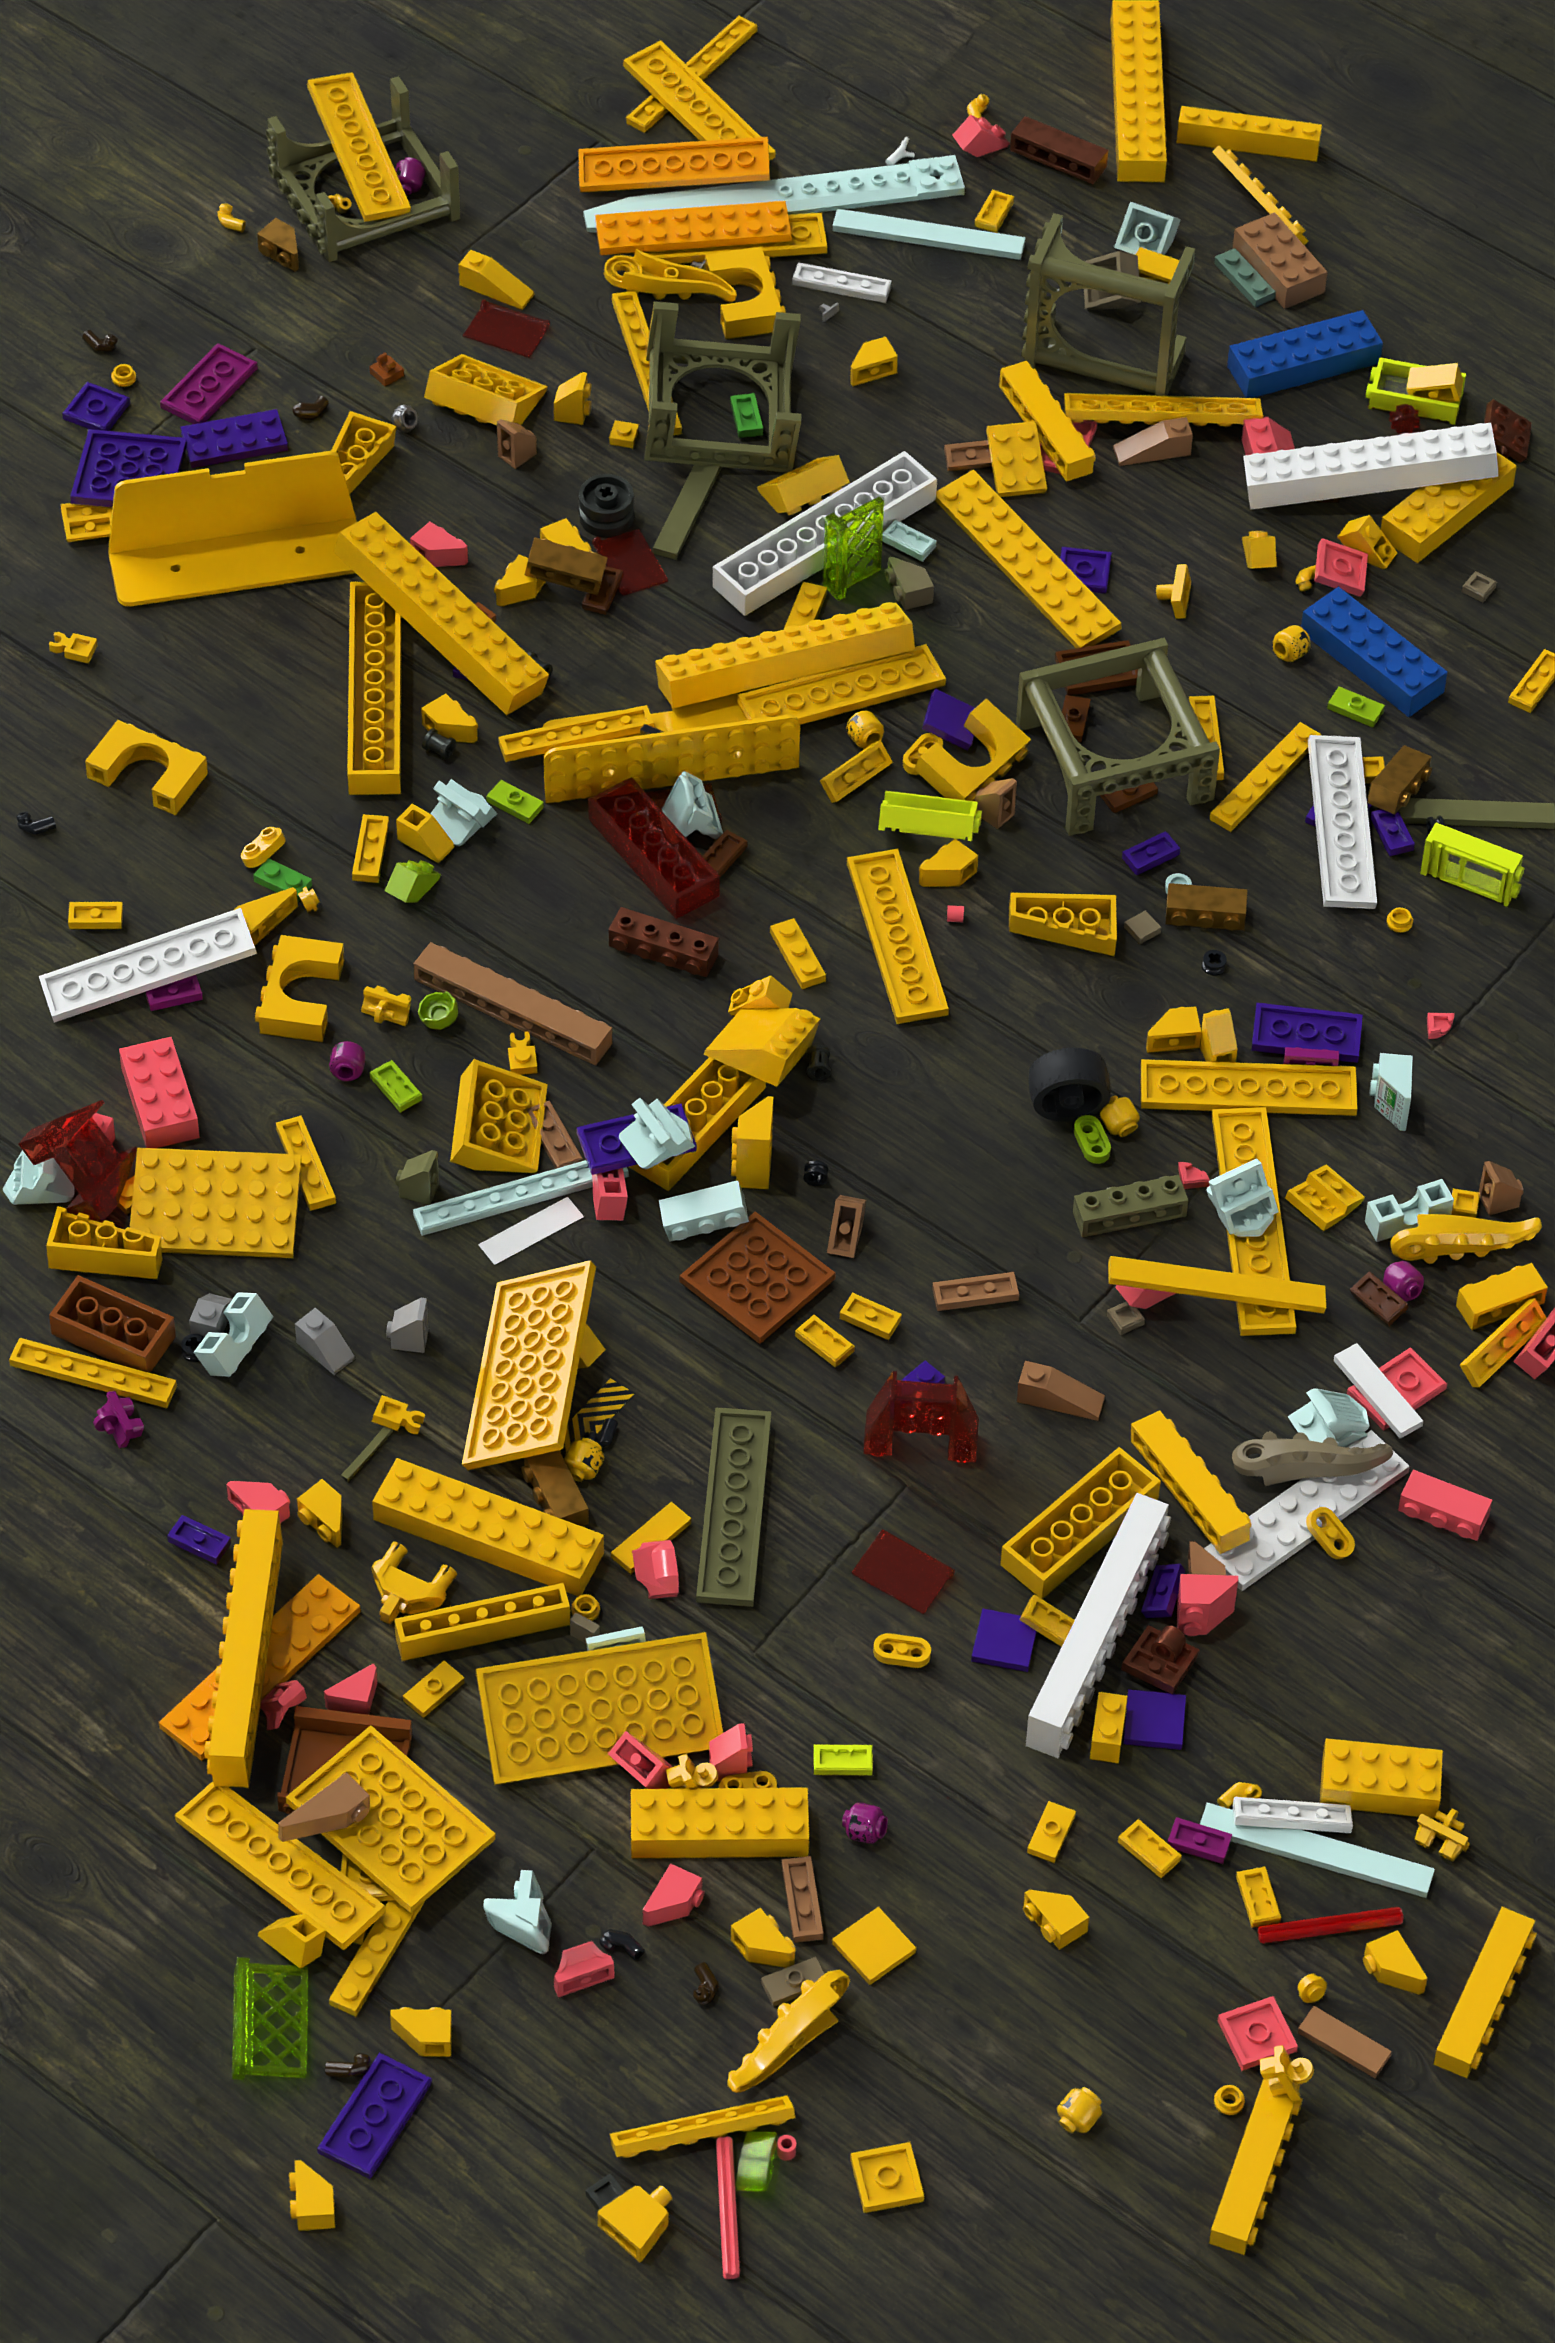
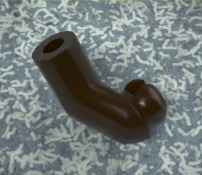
M703 1962L694 1968V1972L701 1983L698 1989H694L693 1992L694 1999L702 2005L712 2002L719 1988V1983L708 1964Z

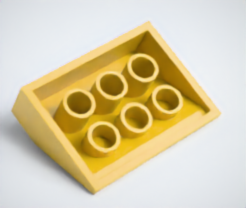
M461 354L430 370L424 398L431 400L436 406L452 408L457 414L471 415L482 423L497 425V421L502 419L522 425L547 392L548 386Z
M798 1008L741 1009L706 1048L704 1055L777 1087L806 1053V1050L812 1046L820 1018L814 1016L808 1010H800Z
M473 1059L460 1079L450 1162L479 1171L536 1173L539 1164L542 1137L540 1131L541 1128L543 1129L544 1103L546 1102L548 1084ZM539 1104L538 1111H532L538 1121L535 1129L527 1109Z

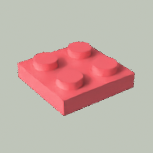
M1322 538L1318 543L1314 581L1335 589L1340 587L1347 593L1361 597L1365 591L1368 554Z
M1274 1996L1218 2015L1217 2021L1242 2071L1260 2065V2059L1273 2057L1274 2047L1283 2045L1288 2055L1297 2052L1298 2045Z

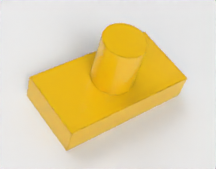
M1187 564L1177 565L1174 584L1157 585L1156 587L1157 600H1171L1175 619L1186 617L1192 582Z

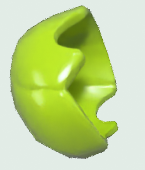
M448 991L444 993L435 992L426 995L420 1002L418 1015L428 1028L441 1030L449 1027L456 1021L458 1004Z

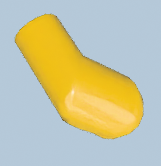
M980 94L972 100L967 107L969 116L973 115L980 119L982 117L981 114L989 104V98L984 94Z
M340 194L328 196L338 213L344 214L348 212L351 207L350 199L343 198Z
M221 204L220 210L217 211L221 225L228 229L244 232L246 221L234 218L231 213L233 209L231 205Z
M1316 565L1305 568L1298 573L1295 583L1296 585L1298 584L1299 591L1304 592L1312 588L1310 580L1315 578Z
M1238 1782L1220 1796L1217 1802L1219 1806L1229 1809L1233 1805L1234 1797L1260 1799L1262 1790L1256 1784Z

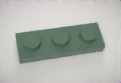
M1235 248L1215 256L1214 264L1254 307L1275 299L1276 291Z

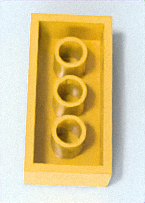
M1326 1738L1322 1758L1320 1803L1350 1805L1351 1810L1416 1817L1423 1814L1429 1818H1435L1439 1810L1441 1798L1443 1750Z

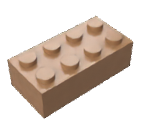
M1276 213L1235 228L1233 248L1276 291L1275 299L1284 309L1325 293L1327 271Z

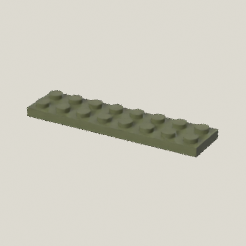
M715 1407L696 1593L697 1603L751 1607L754 1605L771 1411Z

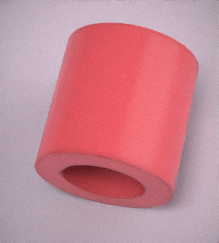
M948 905L947 922L963 923L964 906Z
M783 2135L777 2141V2155L781 2160L789 2161L796 2155V2140L790 2135Z

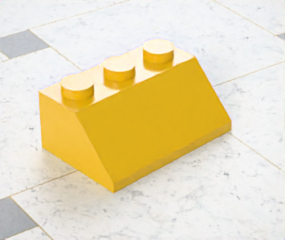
M839 455L817 458L758 486L757 489L777 513L787 512L788 515H792L801 511L802 505L806 503L809 505L816 504L823 500L821 496L827 493L831 496L841 490L842 486L850 483Z
M771 1096L766 1097L741 1114L738 1119V1127L732 1128L731 1176H736V1181H739L741 1188L769 1189L773 1134V1097Z

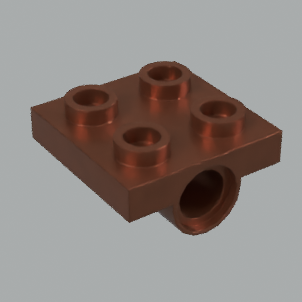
M1492 399L1487 404L1484 424L1491 423L1496 452L1506 459L1512 457L1521 463L1527 458L1532 423L1505 405Z
M1148 1625L1123 1661L1121 1670L1173 1695L1197 1659L1199 1649L1185 1643L1186 1637L1177 1627L1166 1626L1160 1631Z

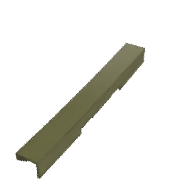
M384 1426L362 1453L341 1474V1477L347 1479V1483L393 1433V1429Z

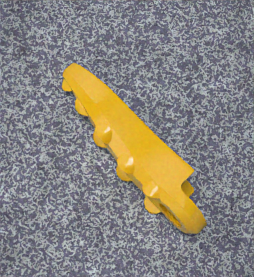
M636 249L634 257L625 255L613 256L605 263L604 276L606 280L616 287L626 289L627 292L636 291L637 294L639 292L652 293L657 300L663 299L666 294H678L681 299L686 300L692 293L714 295L726 302L736 300L737 294L734 288L714 273L696 267L668 262ZM621 270L626 271L623 274V276L619 275L617 272Z
M1418 1214V1227L1398 1232L1392 1237L1390 1244L1392 1253L1398 1258L1409 1261L1423 1259L1426 1263L1433 1264L1438 1259V1256L1449 1255L1453 1260H1459L1463 1257L1464 1253L1475 1252L1478 1257H1484L1492 1250L1512 1248L1515 1244L1534 1238L1541 1230L1542 1224L1540 1218L1508 1223L1457 1215Z
M833 1970L825 1973L816 1982L812 1980L802 1982V1995L792 2004L783 2003L778 2007V2019L770 2029L765 2028L759 2031V2044L755 2050L745 2055L742 2066L737 2071L729 2072L728 2087L733 2092L739 2093L756 2086L775 2073L809 2042L836 2024L839 2020L830 2012V2008L846 1992L850 1983L849 1976L843 1970Z

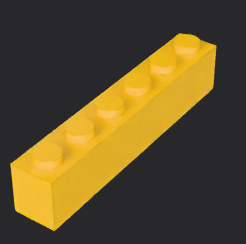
M1181 106L1177 143L1211 148L1220 146L1226 150L1230 149L1233 151L1317 162L1322 125Z
M1027 360L1000 369L999 387L1024 422L1036 421L1041 447L1055 464L1065 481L1067 482L1093 473V464L1096 460L1093 449L1087 446L1082 434L1074 428L1071 418L1067 417L1062 411L1059 401L1052 397L1048 386L1042 383L1036 369H1032Z
M1157 1411L1131 1423L1132 1444L1220 1554L1250 1541V1528L1252 1525L1249 1516L1239 1510L1233 1496L1223 1490L1217 1476L1211 1475L1203 1459L1200 1456H1196L1191 1450L1188 1440L1178 1434L1171 1419H1166L1161 1411Z
M564 1583L394 1619L395 1636L401 1660H410L570 1625V1604Z
M1501 1907L1437 2047L1434 2065L1465 2078L1468 2077L1471 2068L1477 2070L1483 2053L1480 2052L1482 2044L1488 2046L1494 2029L1490 2026L1493 2020H1500L1505 2007L1501 2002L1504 1996L1510 1997L1516 1981L1512 1979L1515 1972L1521 1973L1526 1961L1523 1953L1526 1948L1531 1950L1535 1942L1537 1933L1533 1932L1534 1919Z
M1263 2079L1209 2239V2244L1242 2255L1245 2254L1248 2245L1253 2246L1259 2229L1254 2227L1256 2219L1262 2220L1268 2203L1263 2201L1265 2193H1272L1276 2181V2175L1272 2173L1275 2166L1281 2167L1285 2150L1281 2149L1284 2140L1289 2142L1294 2128V2124L1290 2123L1292 2114L1298 2116L1303 2098L1291 2101L1287 2093L1273 2096L1269 2087V2079ZM1296 2084V2088L1299 2092L1300 2085Z

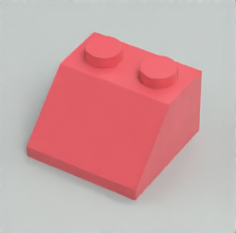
M1269 417L1244 420L1242 443L1246 455L1295 449L1290 431Z
M1181 1574L1177 1599V1628L1187 1636L1207 1635L1231 1615L1235 1608L1238 1576Z

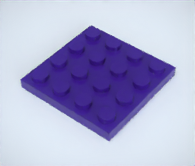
M89 429L70 495L71 504L113 508L114 488L119 482L179 473L186 451L187 439Z

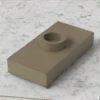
M814 1957L762 1977L761 1984L772 2006L775 2007L801 1996L802 1982L805 1980L816 1982L824 1975V1972L817 1958Z

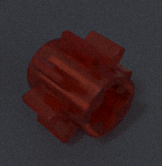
M1397 405L1396 412H1390L1389 421L1391 422V429H1395L1397 433H1413L1414 427H1419L1420 418L1418 417V410H1415L1411 405Z

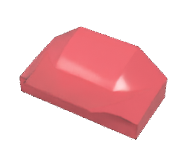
M671 1540L642 1543L640 1548L633 1550L636 1580L647 1588L649 1599L677 1597L679 1593L678 1569L675 1549Z
M297 1680L277 1684L261 1701L260 1708L267 1718V1730L278 1729L289 1707L296 1706L307 1698L305 1688Z
M592 1941L564 1950L559 1969L554 1977V1989L557 1996L561 1997L613 1979L614 1962L612 1957L603 1953Z

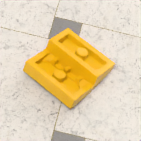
M71 503L61 504L67 542L110 537L112 507Z
M1326 1164L1310 1172L1305 1182L1288 1190L1285 1199L1321 1230L1325 1231L1357 1208L1364 1201L1365 1196Z

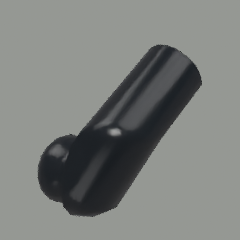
M21 812L17 815V825L20 830L37 835L56 829L52 816L36 821L31 819V815L28 812Z
M607 1418L603 1423L601 1432H586L582 1438L591 1439L602 1448L608 1446L613 1440L618 1422L612 1418Z
M609 1929L603 1932L604 1936L599 1941L600 1945L606 1950H613L615 1945L622 1947L634 1960L639 1959L645 1952V1949L627 1932Z

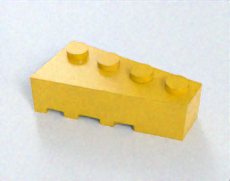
M352 411L349 412L331 450L339 455L349 494L394 447L397 426Z
M1011 893L1009 932L1115 957L1117 942L1116 895Z
M57 1206L46 1245L48 1268L158 1279L163 1260L160 1236L127 1227L125 1230L117 1228L113 1222L106 1220L103 1223L90 1220L89 1215L78 1213V1215L67 1213L66 1208Z

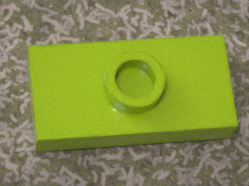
M1340 686L1327 705V709L1370 727L1375 726L1385 708V705Z
M500 780L486 796L488 803L528 824L544 808L543 801L503 780Z
M393 1060L370 1072L372 1081L399 1112L422 1101L421 1092Z

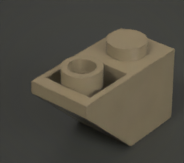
M889 557L888 569H885V577L888 584L892 583L895 599L901 602L904 610L933 603L934 585L926 569L895 557Z

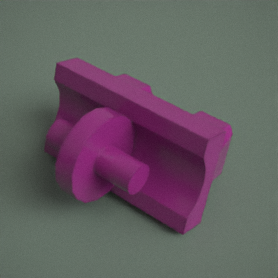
M115 1391L107 1392L108 1401L102 1408L97 1410L98 1416L94 1419L93 1424L96 1430L112 1434L118 1447L124 1448L127 1447L131 1438L142 1435L144 1425L141 1418H128V1416H132L134 1411V1404L130 1397L118 1398Z

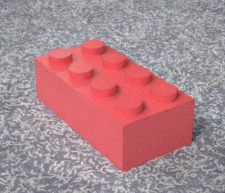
M172 1037L120 1048L121 1069L146 1148H160L200 1138L198 1118Z

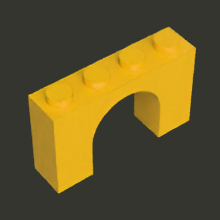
M762 246L705 254V270L714 273L730 285L749 286L760 293L757 297L748 301L721 305L720 323L725 339L773 332L776 312L786 313L784 306H780V291L775 289L774 272L769 271L770 259L768 255H764Z
M987 698L970 712L964 727L986 746L991 758L990 763L981 767L966 766L958 762L937 742L924 752L916 763L914 770L944 798L974 801L976 793L981 788H986L991 782L996 781L995 778L998 775L1002 777L1006 775L1012 768L1011 764L1015 760L1020 762L1029 752L1027 747L1031 739Z
M120 720L115 722L85 760L87 778L107 787L111 786L126 766L135 761L153 760L163 764L167 770L152 788L153 806L173 815H177L208 774L207 759L199 752L188 750L175 742H169L154 733H148Z
M281 935L279 944L273 947L272 961L274 962L273 966L269 965L267 969L266 980L268 984L262 987V1006H257L255 1022L259 1023L260 1034L323 1042L328 1024L327 1005L291 999L283 992V989L291 981L301 977L339 980L344 964L343 943Z

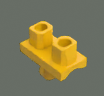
M366 986L363 991L364 1001L361 1012L374 1016V1021L380 1024L387 1020L406 1026L409 1019L411 996L403 993L396 996L390 994L384 987L376 986L371 988Z
M687 1754L678 1756L680 1765L666 1769L668 1783L672 1789L709 1788L718 1779V1771L711 1763H701L695 1767Z
M1452 1808L1448 1815L1438 1811L1435 1819L1443 1822V1824L1423 1814L1419 1816L1417 1820L1419 1828L1415 1836L1417 1844L1429 1849L1435 1837L1444 1840L1445 1842L1439 1851V1855L1452 1862L1462 1850L1466 1852L1470 1845L1468 1837L1451 1829L1453 1827L1461 1832L1465 1825L1456 1820L1458 1816L1457 1810Z
M1283 2045L1274 2047L1273 2057L1260 2059L1261 2075L1264 2080L1269 2079V2087L1273 2096L1287 2093L1291 2101L1301 2100L1296 2084L1306 2083L1312 2078L1314 2074L1312 2063L1306 2058H1298L1291 2061Z

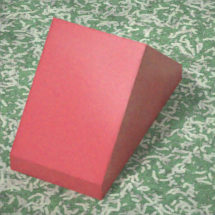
M371 1664L325 1690V1707L333 1711L369 1715L378 1683L376 1666Z

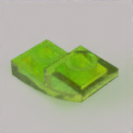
M747 2132L739 2161L736 2182L737 2190L767 2191L774 2172L772 2159L777 2148V2132Z

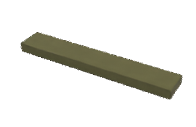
M694 464L655 542L653 554L677 560L722 469L720 465Z
M1410 798L1406 807L1399 809L1405 824H1427L1428 817L1432 816L1433 819H1436L1437 816L1441 815L1444 825L1555 829V803Z

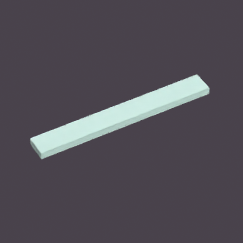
M837 209L833 222L834 232L1021 260L1025 245V237Z
M585 1160L413 1209V1215L421 1235L424 1236L593 1187L592 1175ZM624 1167V1178L629 1177V1171L627 1167Z
M1211 1803L1206 1804L1200 1822L1201 1825L1231 1833L1232 1842L1424 1898L1427 1897L1435 1868L1300 1829L1235 1825L1233 1810Z

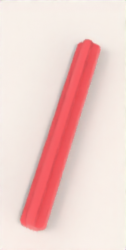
M727 2136L718 2137L716 2140L723 2277L725 2279H737L740 2276L733 2139Z

